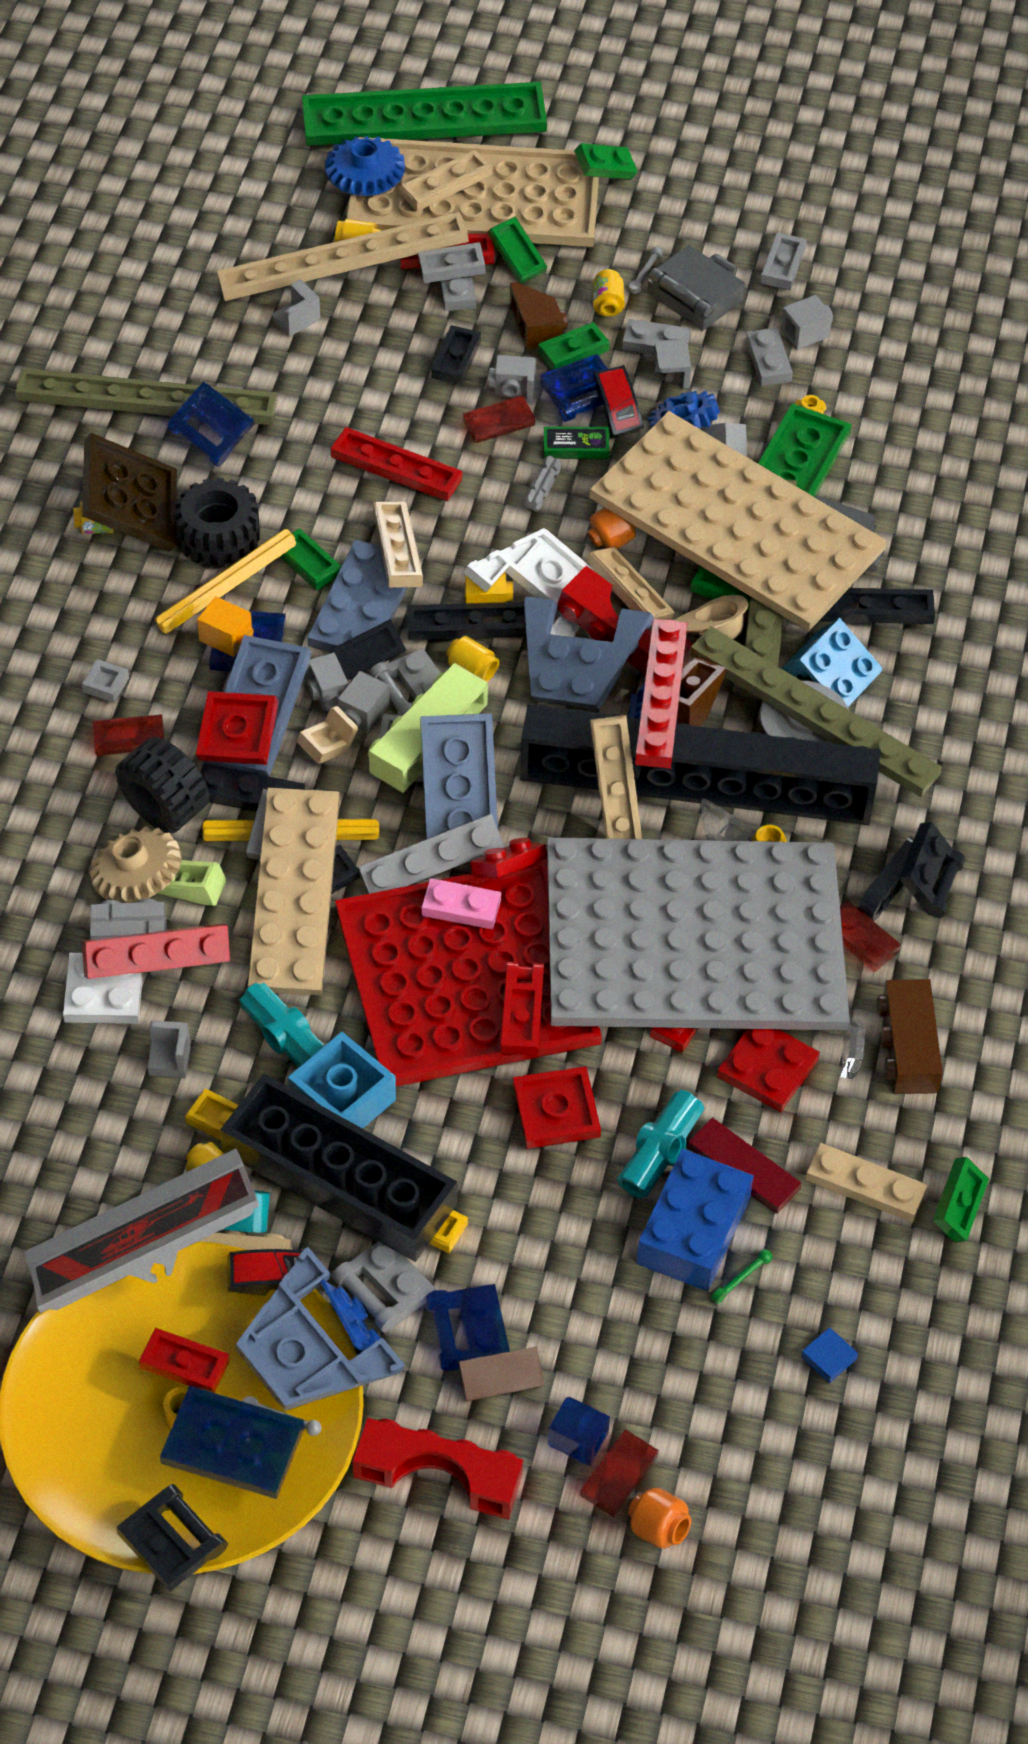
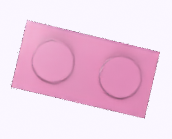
M430 878L422 905V916L493 930L501 902V892Z

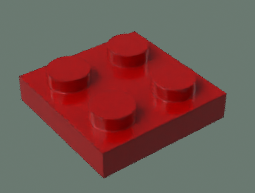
M208 691L195 754L198 760L267 765L279 703L276 695Z
M747 1029L719 1067L717 1078L781 1113L819 1060L820 1052L779 1029Z
M587 1066L513 1077L512 1085L526 1149L601 1138V1126Z

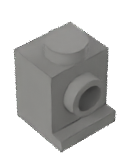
M497 355L496 368H490L489 387H495V396L526 398V403H533L536 358Z
M335 653L310 659L303 678V685L305 688H308L311 699H318L323 712L330 711V708L338 706V698L348 686V681Z

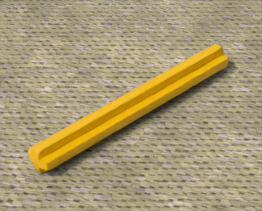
M283 529L158 615L155 618L157 627L164 634H168L207 607L215 596L220 598L294 547L296 542L293 534L288 529Z
M338 819L336 840H376L379 838V821L377 819ZM206 820L202 826L203 839L205 841H249L255 820Z

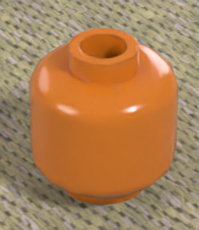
M605 507L594 513L589 519L591 529L587 533L596 548L603 546L604 549L610 547L619 549L636 537L637 527Z
M651 1488L643 1494H638L629 1506L628 1513L631 1517L630 1526L632 1532L637 1537L657 1548L666 1549L672 1545L680 1544L690 1530L691 1517L687 1504L682 1499L661 1488Z

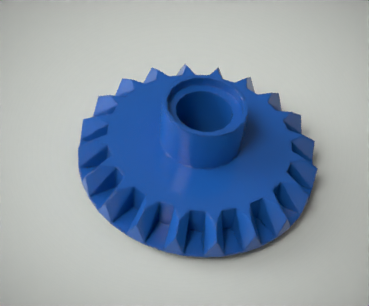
M368 135L364 139L354 136L352 141L343 139L341 145L333 146V150L327 153V160H325V173L328 180L339 190L359 196L376 195L392 189L401 181L405 172L404 156L400 154L399 148L392 146L390 141L382 142L380 137L369 139Z

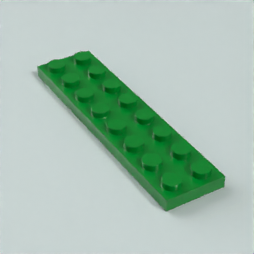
M541 82L302 95L306 146L342 144L343 139L352 141L354 136L358 138L366 137V135L369 138L414 140L547 132V117Z
M792 403L758 464L784 480L797 481L796 487L816 498L851 433L852 424ZM700 566L691 582V592L711 599L727 595L743 596L748 602L746 612H749L751 596Z

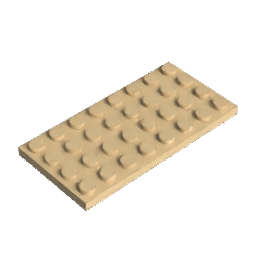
M380 138L382 142L390 141L391 145L398 147L400 154L404 156L405 172L401 181L384 193L370 196L350 194L347 218L376 222L377 229L382 231L460 212L467 233L481 234L488 233L490 228L516 216L532 243L594 247L599 177L584 176L574 150ZM473 150H476L493 167L491 176L418 212L399 194L400 185Z
M670 411L590 489V499L808 632L885 550L887 540Z

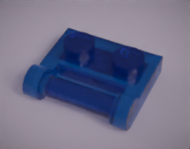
M595 354L540 374V384L558 408L562 420L568 422L575 419L577 414L603 405L599 404L597 394L572 403L569 399L596 390L593 372L608 368L599 355Z
M203 381L168 422L167 428L174 434H181L210 457L209 461L220 467L227 460L229 453L254 426L255 422L252 417ZM193 416L222 438L223 441L216 446L191 427L187 420Z
M495 1284L450 1292L435 1290L426 1295L428 1309L433 1311L441 1349L438 1358L442 1370H458L459 1361L510 1352ZM459 1308L468 1350L460 1351L456 1348L448 1311L450 1309Z

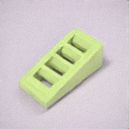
M181 860V865L175 878L157 894L202 905L215 906L225 886L226 877L218 862Z

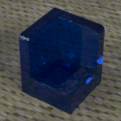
M566 1397L548 1428V1445L591 1466L609 1434L610 1416L572 1397Z

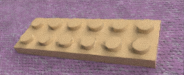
M268 788L248 987L257 982L258 984L265 983L274 993L322 996L340 793L337 791Z

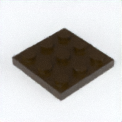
M90 433L84 440L82 517L170 552L177 544L174 515L177 500V469Z

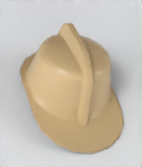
M740 595L722 596L678 617L675 621L688 622L687 632H697L700 637L712 626L728 637L735 639L742 633L744 627L743 613L748 608V602L746 598Z

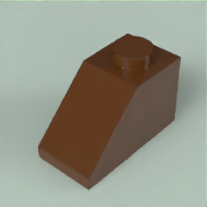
M518 282L510 283L509 306L526 350L538 348L539 343L563 334V329L568 328L567 316L564 310L559 309L554 297Z
M696 656L682 670L677 724L702 725L710 713L725 677V667Z

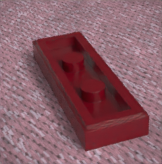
M713 1117L688 1142V1149L693 1153L754 1175L751 1196L776 1214L801 1189L802 1182Z

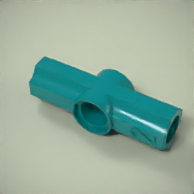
M254 983L246 989L244 995L239 999L240 1007L261 1028L268 1045L278 1054L284 1052L298 1068L324 1047V1044L311 1032L310 1025L301 1011L294 1006L288 1008L265 983Z
M680 1089L679 1092L673 1094L655 1123L647 1122L643 1125L636 1139V1151L617 1178L621 1188L638 1199L648 1196L668 1165L674 1166L681 1149H686V1137L705 1109L702 1101L694 1097L692 1093Z

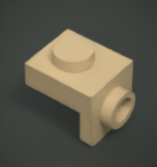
M338 706L330 708L324 722L300 731L296 742L318 764H321L348 752L358 727Z

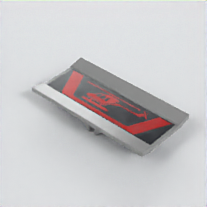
M235 1148L24 1251L31 1271L37 1296V1308L40 1313L48 1309L57 1311L128 1275L156 1283L157 1277L150 1271L153 1263L163 1264L165 1266V1274L170 1276L179 1250L251 1216L253 1210L259 1207V1202L237 1149Z

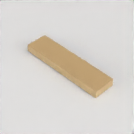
M373 502V515L388 587H422L423 574L407 503Z
M626 715L591 719L590 725L605 839H642Z

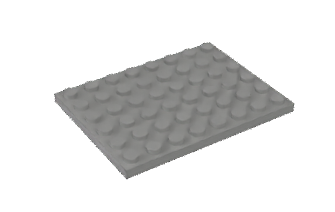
M548 838L547 874L551 1026L848 1030L850 1019L834 843Z

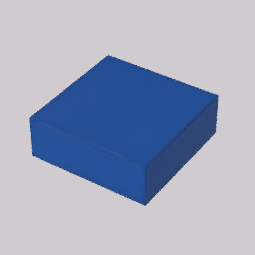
M829 1327L802 1351L801 1358L830 1384L857 1360L858 1353Z

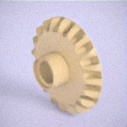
M145 826L140 832L132 828L129 834L122 835L119 833L117 840H107L106 848L97 850L98 858L91 861L92 870L89 873L92 884L100 896L107 900H116L120 903H134L156 895L172 882L181 865V850L171 834L163 833L160 828L152 831Z

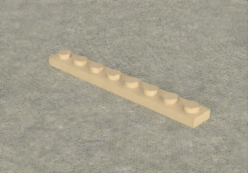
M457 212L218 270L217 274L224 300L228 301L289 286L300 279L306 282L416 255L420 251L469 242L468 233L461 213Z

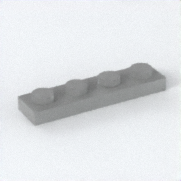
M489 814L357 868L360 871L366 891L370 894L412 885L484 856V851L488 849L504 848L505 846L493 816Z

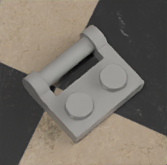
M423 648L387 664L384 662L377 663L369 671L370 676L389 684L390 700L398 710L397 715L402 716L411 708L413 703L408 702L393 679L398 677L415 700L418 695H424L432 687L434 680L440 674V671Z
M379 1241L352 1261L342 1263L331 1276L338 1286H345L375 1318L374 1323L382 1332L392 1329L435 1297L436 1288L405 1256ZM363 1273L392 1303L393 1307H386L358 1276Z

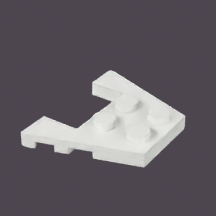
M543 528L514 542L506 549L496 550L478 562L477 560L471 562L463 573L487 592L505 572L535 598L554 600L558 604L561 590L585 566H588L590 569L592 567L548 530ZM557 610L556 615L558 619L552 626L551 634L575 637L579 626L565 619L561 612Z

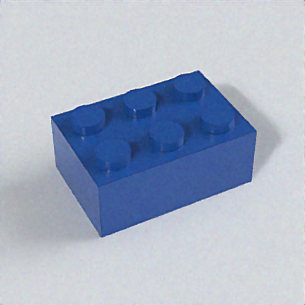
M681 1149L638 1242L636 1264L709 1292L750 1200L754 1175Z

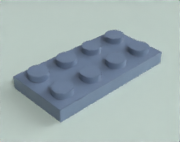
M359 540L354 541L307 637L309 647L330 652L329 650L369 629L389 619L393 620L408 587H388L380 546Z
M244 635L224 692L276 695L279 703L267 765L203 761L204 764L270 777L311 657V651L308 647Z
M492 713L421 716L420 730L426 840L489 814H492L498 829Z

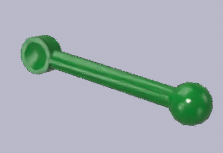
M768 1249L760 1250L757 1255L758 1258L723 1288H718L711 1296V1300L716 1304L721 1303L731 1290L762 1264L770 1263L773 1258L771 1251Z

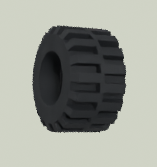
M210 478L204 479L201 484L196 482L191 484L190 490L184 489L180 494L181 499L176 500L174 510L177 543L182 548V553L186 557L191 556V561L195 563L201 561L207 567H211L212 564H217L218 567H225V564H234L240 558L250 553V551L257 548V541L260 540L258 503H256L255 495L249 493L248 487L245 485L238 486V481L232 479L227 482L224 481V478H217L215 481H210Z
M155 736L153 738L149 737L116 766V780L128 803L145 821L155 828H160L163 832L175 833L179 831L209 803V790L198 768L184 752L165 739Z

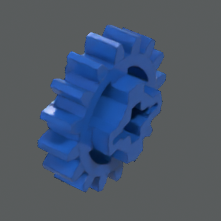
M688 391L685 394H680V396L667 398L663 402L664 404L658 405V410L650 412L652 416L648 417L652 428L670 411L700 429L711 426L710 421L718 419L717 414L720 413L713 393L708 395L707 391H703L700 394L697 391Z

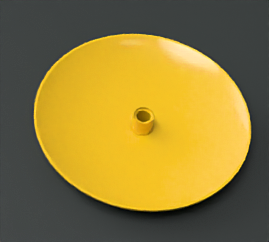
M198 1241L178 1251L170 1276L165 1274V1266L163 1264L153 1263L150 1271L156 1275V1283L128 1275L57 1311L48 1309L40 1313L38 1310L20 1335L10 1355L0 1391V1442L6 1466L17 1490L36 1517L58 1538L77 1551L121 1569L153 1574L117 1534L116 1527L167 1486L175 1484L183 1493L182 1499L214 1534L220 1533L228 1542L226 1550L219 1557L209 1560L193 1574L227 1568L269 1551L299 1531L323 1508L347 1472L361 1431L364 1407L363 1385L284 1411L235 1350L236 1343L276 1291L275 1289H270L266 1296L228 1291L227 1256L230 1252L246 1249L220 1243ZM316 1289L302 1298L300 1302L349 1361L355 1358L357 1355L353 1343L331 1305ZM155 1327L229 1354L230 1362L214 1395L140 1369L139 1359ZM252 1396L257 1398L262 1405L305 1421L317 1420L321 1424V1432L317 1436H310L306 1429L258 1411L246 1412L242 1408V1401L245 1397ZM181 1407L192 1409L184 1415L174 1413V1411ZM170 1510L164 1511L161 1514L193 1550L201 1545Z

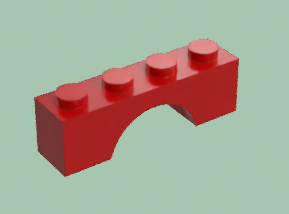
M585 566L561 590L557 610L561 612L565 619L576 623L588 632L592 639L613 642L619 620L610 600L613 585L588 566ZM645 629L638 641L640 644L635 653L630 654L626 662H629L641 671L645 677L652 629ZM687 639L683 667L688 663L691 646L693 645Z
M367 1418L353 1458L354 1478L393 1488L404 1476L421 1469L442 1470L454 1476L464 1486L468 1494L470 1510L510 1520L523 1477V1459L517 1458L516 1455L506 1450L490 1451L479 1448L469 1440L458 1439L453 1441L445 1439L428 1429H418L416 1431L404 1428L390 1419L381 1418L375 1420Z

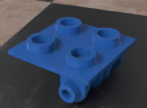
M323 1279L320 1282L331 1301L329 1304L340 1318L348 1333L356 1355H359L378 1341L380 1337L373 1329L369 1330L364 1319L368 1317V1314L361 1302L356 1297L351 1299L341 1286L335 1288Z

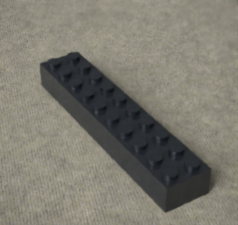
M528 704L521 737L520 780L599 790L590 720L620 715H607L586 712L584 710L552 708L546 705ZM626 717L637 796L870 825L878 780L880 749L676 723L671 769L635 765L640 719Z

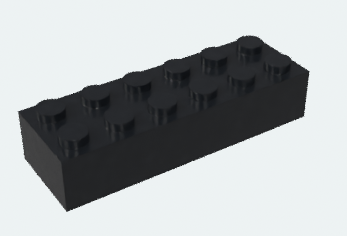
M266 1074L261 1076L220 1129L222 1151L224 1154L236 1148L245 1166L414 1262L418 1260L458 1204V1182Z

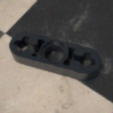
M910 836L866 890L858 906L859 913L875 921L903 887L904 884L899 879V876L913 843V836Z

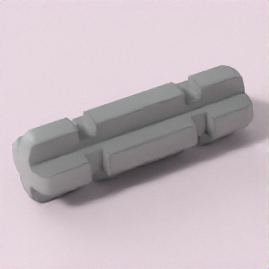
M547 456L541 465L542 468L538 470L530 486L531 489L527 491L524 497V506L527 509L538 511L544 503L542 499L547 497L555 481L554 478L558 476L561 470L560 459L553 458L552 456Z

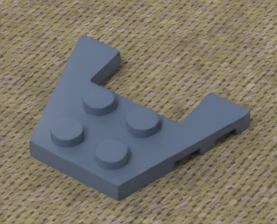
M525 596L524 605L531 697L535 701L600 710L622 674L621 668L630 654L635 653L643 632L652 625L654 617L651 612L621 609L613 642L551 634L558 607L557 603L550 599Z
M309 1247L304 1249L299 1255L295 1265L284 1276L277 1290L267 1304H264L235 1347V1350L284 1411L399 1374L405 1366L383 1338H380L349 1361L304 1307L300 1300L322 1285L320 1281L323 1279L327 1281L330 1277L329 1271Z

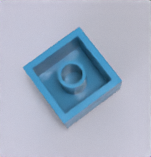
M343 1032L339 1033L288 1076L289 1088L361 1128L367 1126L396 1101L395 1075Z

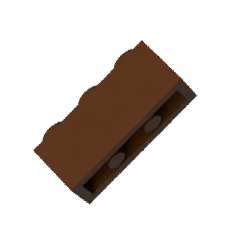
M886 980L883 995H878L877 997L878 1016L885 1019V1026L881 1027L882 1048H888L889 1058H885L886 1080H892L894 1094L939 1093L943 1070L931 980Z

